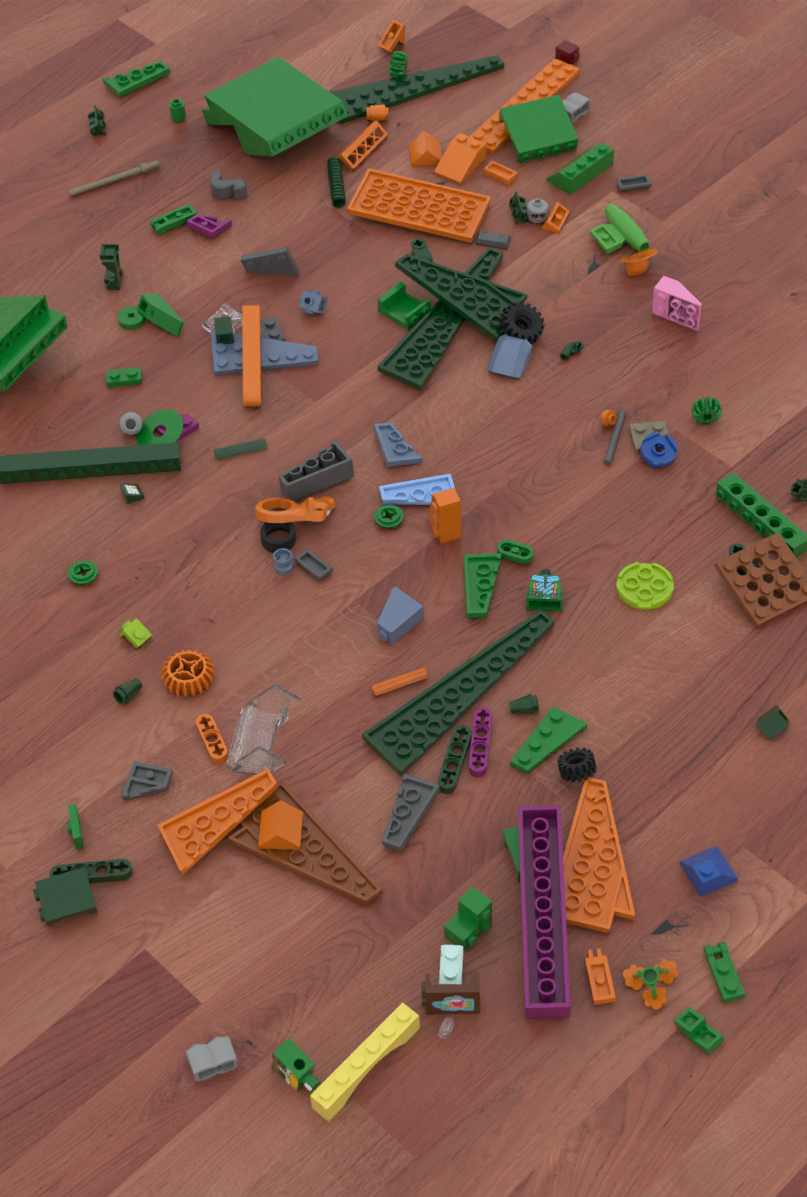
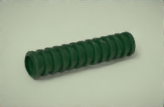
M331 157L327 160L331 202L334 207L341 208L346 203L341 160L338 157Z

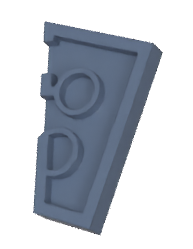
M391 422L374 424L373 430L387 467L422 463L423 458L420 454L417 455L413 451V446L405 442L403 435Z

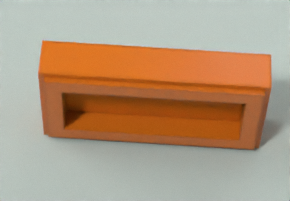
M491 161L483 168V174L508 186L518 178V172L494 161Z

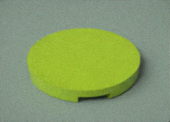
M636 562L621 570L617 578L616 590L621 600L633 608L641 610L656 609L665 605L671 599L674 591L673 577L667 569L659 564H639V562Z

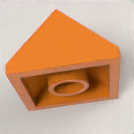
M425 130L409 144L412 167L438 165L442 158L440 141Z
M282 800L261 812L258 849H300L303 812Z

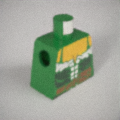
M290 1038L273 1052L271 1069L295 1090H299L304 1085L310 1092H313L319 1086L320 1081L313 1075L314 1063Z

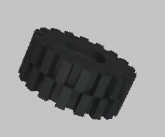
M514 302L502 314L498 322L500 323L498 328L501 329V335L506 334L507 336L526 339L533 345L543 332L545 324H543L544 318H540L542 314L540 311L536 312V307L531 308V304L527 303V305H524V302H520L518 305L517 302ZM516 322L522 323L526 329L519 328Z

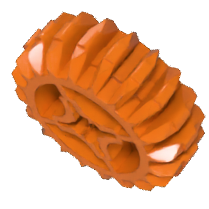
M190 648L185 652L182 649L181 653L174 651V656H168V661H164L161 677L166 689H169L171 694L176 692L178 697L181 694H184L185 697L188 694H192L194 697L195 693L202 694V689L208 690L209 685L212 684L215 676L214 665L210 657H206V654L204 652L200 653L198 649L194 652Z

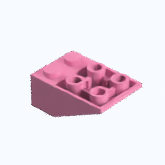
M663 276L654 287L652 313L696 331L699 330L702 304L679 281Z

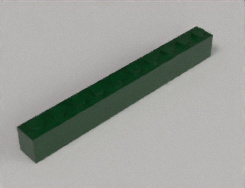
M179 442L0 456V484L181 470Z

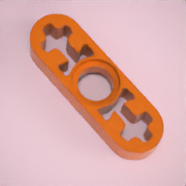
M209 714L198 716L196 719L197 730L211 761L215 764L225 763L228 760L227 747L213 717ZM206 722V724H208L209 729L206 730L205 725L202 723ZM210 736H216L217 740L214 742H208L207 738ZM216 748H218L220 754H222L221 756H218V754H216Z

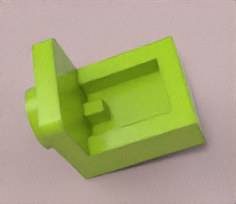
M137 618L132 622L128 620L120 627L122 631L119 636H125L136 649L152 636Z

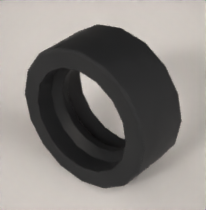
M265 522L261 526V542L266 550L274 553L281 548L290 550L295 545L296 532L292 522ZM279 530L289 533L282 540H272L267 537L270 533Z

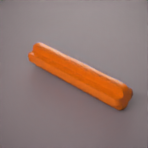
M422 667L371 686L374 696H378L426 679L428 677L427 671Z

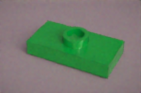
M75 803L69 804L70 822H67L68 833L73 835L76 850L83 849L84 843L77 806Z

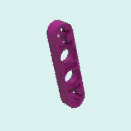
M485 707L478 708L474 713L469 772L474 777L484 776L488 767L492 712ZM481 716H485L484 724H481ZM478 731H485L487 735L479 737L476 733ZM482 747L485 751L483 753H476L474 749ZM477 760L480 761V769H476Z

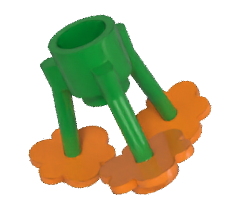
M662 959L660 964L658 963L654 967L637 968L636 965H631L629 969L623 971L622 975L626 979L625 985L631 986L634 990H640L642 984L650 987L649 990H645L642 993L645 1006L659 1010L662 1004L667 1003V998L665 997L667 993L662 987L657 989L656 985L659 981H663L665 984H672L674 978H677L679 973L676 971L677 963L675 961L668 962L667 959Z

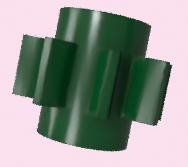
M797 479V482L791 485L790 494L795 496L794 500L801 502L803 500L807 502V480Z

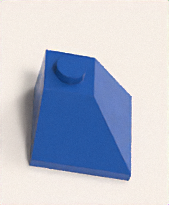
M717 846L684 859L679 863L700 897L738 881L736 874Z

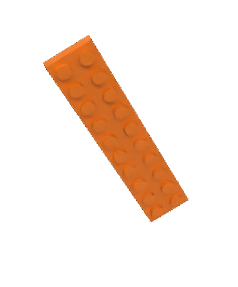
M554 58L501 108L558 95L580 74V69ZM500 109L469 136L486 143V152L492 155L511 139L505 124L499 121Z

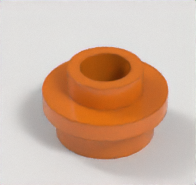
M612 409L603 411L600 418L601 423L606 427H611L617 420L616 412Z

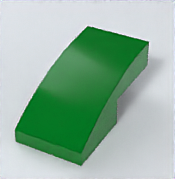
M688 1007L674 1019L676 1026L708 1055L724 1041L723 1035L706 1024V1018L691 1007Z

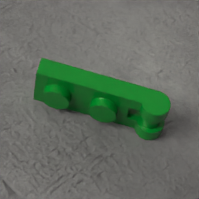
M188 204L152 219L150 225L158 235H163L167 230L186 223L197 212Z
M720 942L717 946L713 947L711 945L704 946V955L723 1003L743 999L745 992L729 955L726 942ZM720 954L721 958L715 960L714 955Z

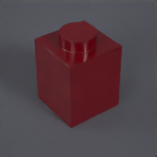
M567 40L556 46L555 59L570 65L578 61L580 57L579 46Z

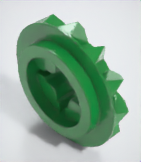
M384 505L375 511L374 519L380 528L385 527L388 529L393 527L395 529L396 525H401L402 520H404V514L395 505ZM386 514H387L390 518H392V520H389L388 518H386Z
M87 560L74 563L68 570L69 580L73 584L78 583L79 586L84 583L88 585L90 581L95 582V577L98 576L96 564ZM81 570L86 574L85 576H82Z

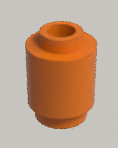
M372 105L366 108L367 120H371V122L375 120L385 121L386 117H389L388 108H385V105Z

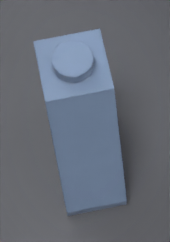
M395 586L377 622L379 638L391 645L394 644L424 618L423 606Z

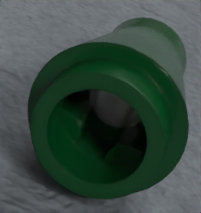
M135 678L132 681L117 686L115 691H113L115 700L119 704L128 703L142 688V683L139 679Z
M529 694L517 700L509 701L511 713L534 714L535 711H539L537 695L532 696Z

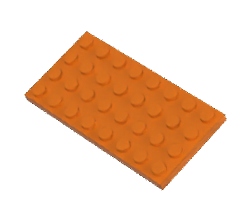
M368 168L347 207V214L472 243L489 207L491 197Z

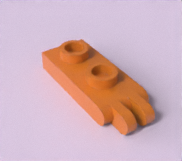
M596 948V956L593 957L592 949H588V957L584 958L593 1004L616 1002L607 956L602 955L600 948Z

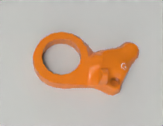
M328 496L322 498L308 497L301 504H296L294 501L285 498H268L257 503L255 506V517L267 523L325 521L330 511L336 507L334 498ZM272 508H284V509H287V510H284V511H275V512H273V511H268V509H272Z

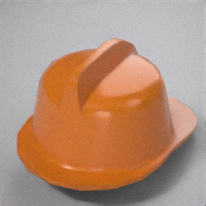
M658 249L641 251L620 259V262L625 264L629 276L640 275L647 270L649 258L656 255Z

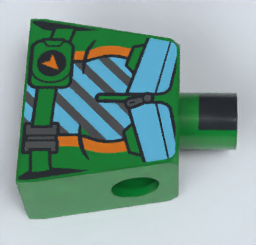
M542 569L540 575H533L531 577L526 595V610L563 612V594L559 576L552 575L549 569Z

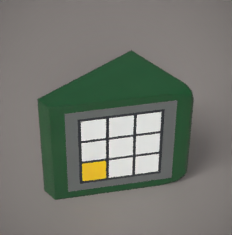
M120 483L121 492L127 504L144 499L138 484Z

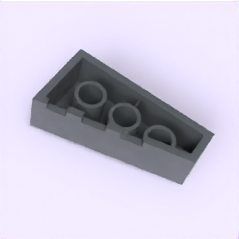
M336 440L331 443L329 448L319 450V454L315 457L306 458L302 465H295L279 475L281 493L286 499L295 501L354 477L352 459Z

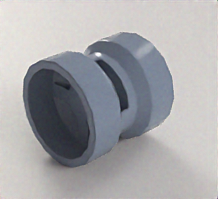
M285 548L276 550L273 554L275 571L281 575L289 574L293 570L291 551Z

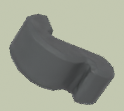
M221 170L215 171L210 176L211 192L216 198L226 199L234 196L235 199H242L247 196L245 180H222Z

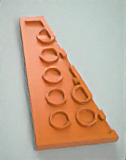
M269 768L157 825L182 876L279 788Z

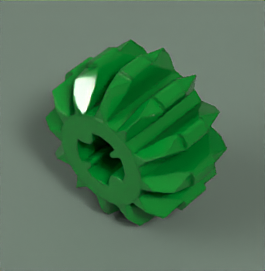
M402 51L392 53L389 64V74L391 76L400 77L405 75L408 64L407 53Z
M702 396V399H696L692 403V417L697 423L702 422L703 425L705 423L711 424V422H717L718 418H721L722 405L720 401H717V398H711L710 396L704 398Z

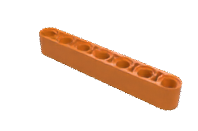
M260 305L242 306L243 406L255 407L262 406Z

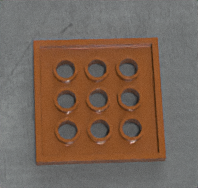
M779 532L716 562L714 565L756 628L807 603V573ZM768 554L776 555L777 560H771ZM758 561L761 564V567H755L752 564V562ZM736 569H743L746 575H739ZM778 569H785L787 575H781ZM763 577L771 578L772 583H766ZM753 584L756 587V591L749 590L747 585ZM789 584L796 585L798 590H791ZM773 592L781 593L783 598H776ZM758 600H764L767 606H760Z

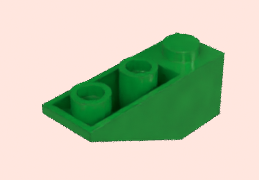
M142 294L137 307L146 319L178 337L184 323L159 294Z

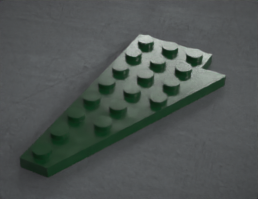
M405 254L395 262L397 269L496 342L499 337L503 336L500 334L501 329L498 328L500 324L498 322L506 308L510 304L513 305L514 302H517L519 305L520 302H525L528 297L525 293L410 254ZM516 322L518 327L522 324L520 322Z

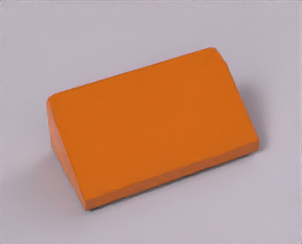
M556 202L550 209L541 229L559 233L570 211Z

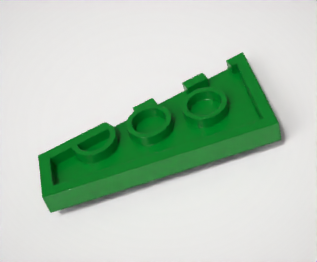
M553 706L512 758L510 766L528 775L545 762L549 755L559 751L563 744L567 741L570 742L575 738L576 734L587 729V723Z

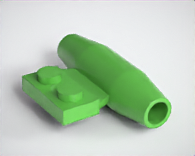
M609 204L604 210L610 224H602L590 230V235L607 254L621 248L624 242L639 252L648 250L650 247V243L642 229L625 211L615 204Z

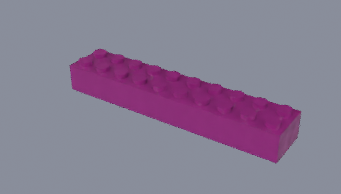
M561 805L518 807L526 1018L570 1017Z

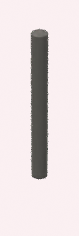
M623 409L619 410L604 460L606 465H611L626 414V411Z

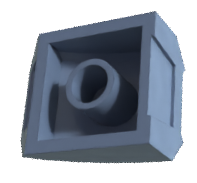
M506 334L499 337L487 370L521 379L532 356V345L526 339L515 338Z

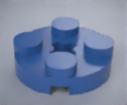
M659 432L648 434L640 446L642 458L652 468L670 465L675 459L677 452L675 441L668 435H660ZM655 447L662 449L661 453L655 451Z

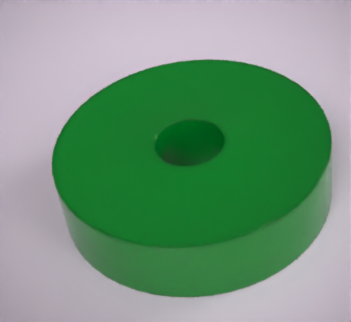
M137 306L125 307L119 311L117 316L119 325L124 329H137L145 323V317L137 309Z

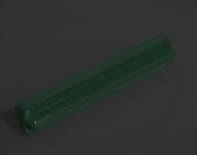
M265 438L216 448L214 449V455L216 459L258 451L266 449L267 443Z

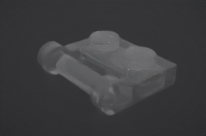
M223 303L220 309L209 319H205L201 325L208 332H210V329L215 330V325H213L214 318H219L226 314L225 317L230 316L232 318L234 333L242 326V313L230 308L227 303Z

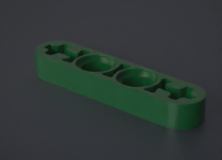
M459 725L453 731L438 777L440 792L443 794H451L457 787L472 738V731L466 725ZM462 733H465L466 735L463 736V739H462V742H461V741H460V736L462 735ZM460 748L463 752L461 754H454L452 750ZM455 764L458 768L451 771L447 769V766ZM447 777H450V783L445 786Z
M115 859L56 865L49 873L50 877H53L59 873L63 874L85 867L89 882L92 884L127 880L132 876L133 870L129 860ZM122 867L126 868L124 872H120ZM100 868L107 869L104 875H98L96 872Z

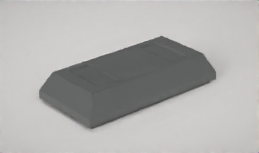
M647 174L616 179L621 192L645 189L652 186Z
M480 231L475 244L508 249L511 236Z
M309 549L294 558L299 565L319 581L333 571V568Z

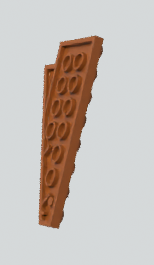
M282 780L277 783L279 788L239 823L241 829L228 837L230 844L364 905L369 904L383 894V889ZM282 800L303 812L300 849H258L261 812Z

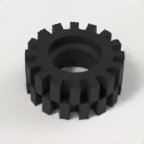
M576 747V750H573L571 748L569 752H563V755H560L557 760L560 775L567 782L569 780L574 783L575 780L582 782L581 779L587 780L588 776L592 777L593 773H596L595 758L590 749L586 750L583 747L580 750L579 747Z

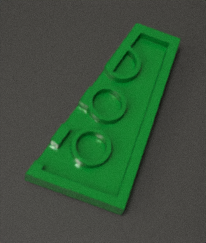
M162 61L145 65L140 70L131 69L129 70L130 73L123 75L117 73L113 78L104 77L103 83L119 97H122L169 74L170 68Z
M502 553L464 555L467 618H487Z

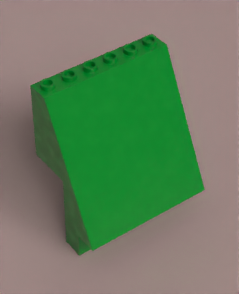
M280 57L205 94L208 106L201 109L207 124L234 125L245 155L275 156L348 116L344 102Z
M46 295L0 298V391L5 392L68 328L65 314L48 308Z

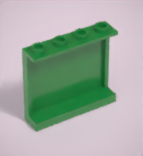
M560 95L500 108L499 121L505 124L517 153V163L577 149L579 138Z

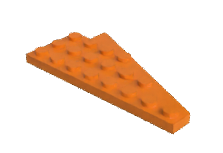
M588 777L583 784L563 854L566 924L609 934L614 916L634 920L635 911L606 781Z

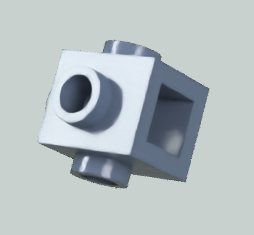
M311 289L309 292L304 290L299 299V307L304 308V312L314 315V312L324 314L328 298L321 296L320 291Z

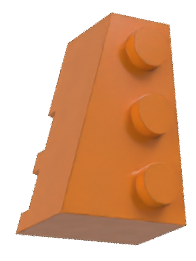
M455 488L432 495L428 520L432 526L433 536L438 538L440 544L461 538V500Z

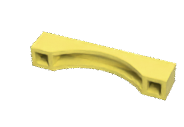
M402 1002L310 1095L312 1108L329 1122L343 1108L366 1074L383 1057L395 1048L405 1044L420 1029L419 1015Z

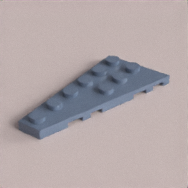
M210 329L215 375L243 373L242 334L233 333L234 343L217 344L215 330ZM261 337V371L318 365L316 346Z

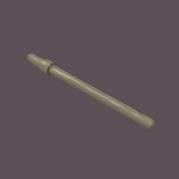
M158 160L148 164L143 163L139 167L80 186L68 192L70 197L139 173H147L149 170L159 167L160 164Z

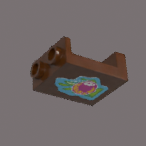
M470 972V984L431 985L430 974H425L426 982H421L422 1006H426L427 1015L480 1014L479 972Z

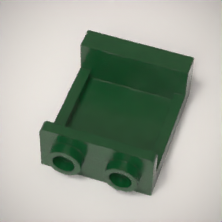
M85 867L35 882L36 889H33L36 902L40 901L42 906L41 909H38L41 922L46 921L47 926H51L52 922L84 912H89V915L98 912Z

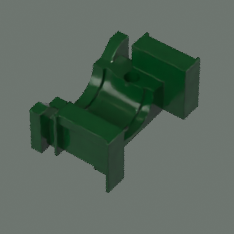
M102 244L99 256L100 260H102V265L106 267L104 283L107 285V290H120L119 279L124 272L120 265L119 244Z

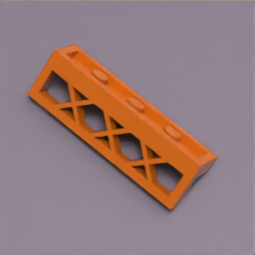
M375 120L337 157L352 171L388 133ZM375 129L380 132L381 137L375 136ZM366 138L372 140V146L366 144ZM357 147L363 148V154H358ZM348 156L354 157V164L350 162L347 158Z

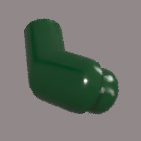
M581 341L568 343L560 354V358L567 360L570 354L581 352L584 347Z

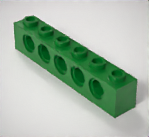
M734 472L717 482L716 496L718 499L742 517L757 533L767 538L779 532L796 558L807 552V535Z

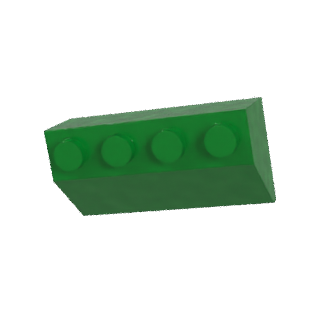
M601 142L587 149L550 175L547 181L571 195L613 165L614 149Z

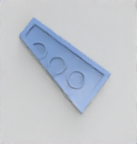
M451 474L379 486V492L383 504L430 505L434 493L455 488Z

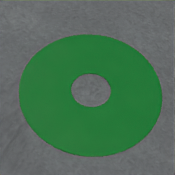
M169 409L159 410L150 414L143 420L142 428L136 434L137 444L175 443L183 430L182 417L176 411ZM159 425H164L166 432L160 437H155L153 434L154 429Z

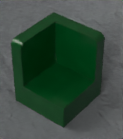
M230 316L214 318L217 344L234 343L232 318Z
M775 705L757 719V726L770 740L789 727V719Z

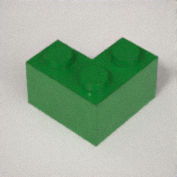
M472 886L458 900V912L444 925V937L454 945L463 946V952L468 947L474 946L478 937L483 932H488L492 926V901Z

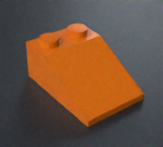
M459 133L450 142L436 166L434 174L461 185L486 159V143Z

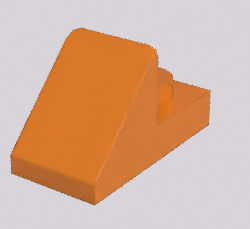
M393 19L378 46L392 53L398 42L404 45L406 26Z

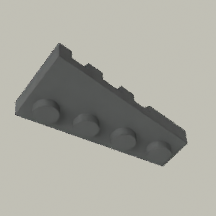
M407 774L403 775V783L397 793L398 798L392 809V817L388 821L382 839L383 846L399 852L403 851L441 791L440 785Z

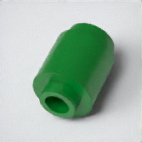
M180 99L170 101L171 119L175 123L183 122L186 117L184 101Z

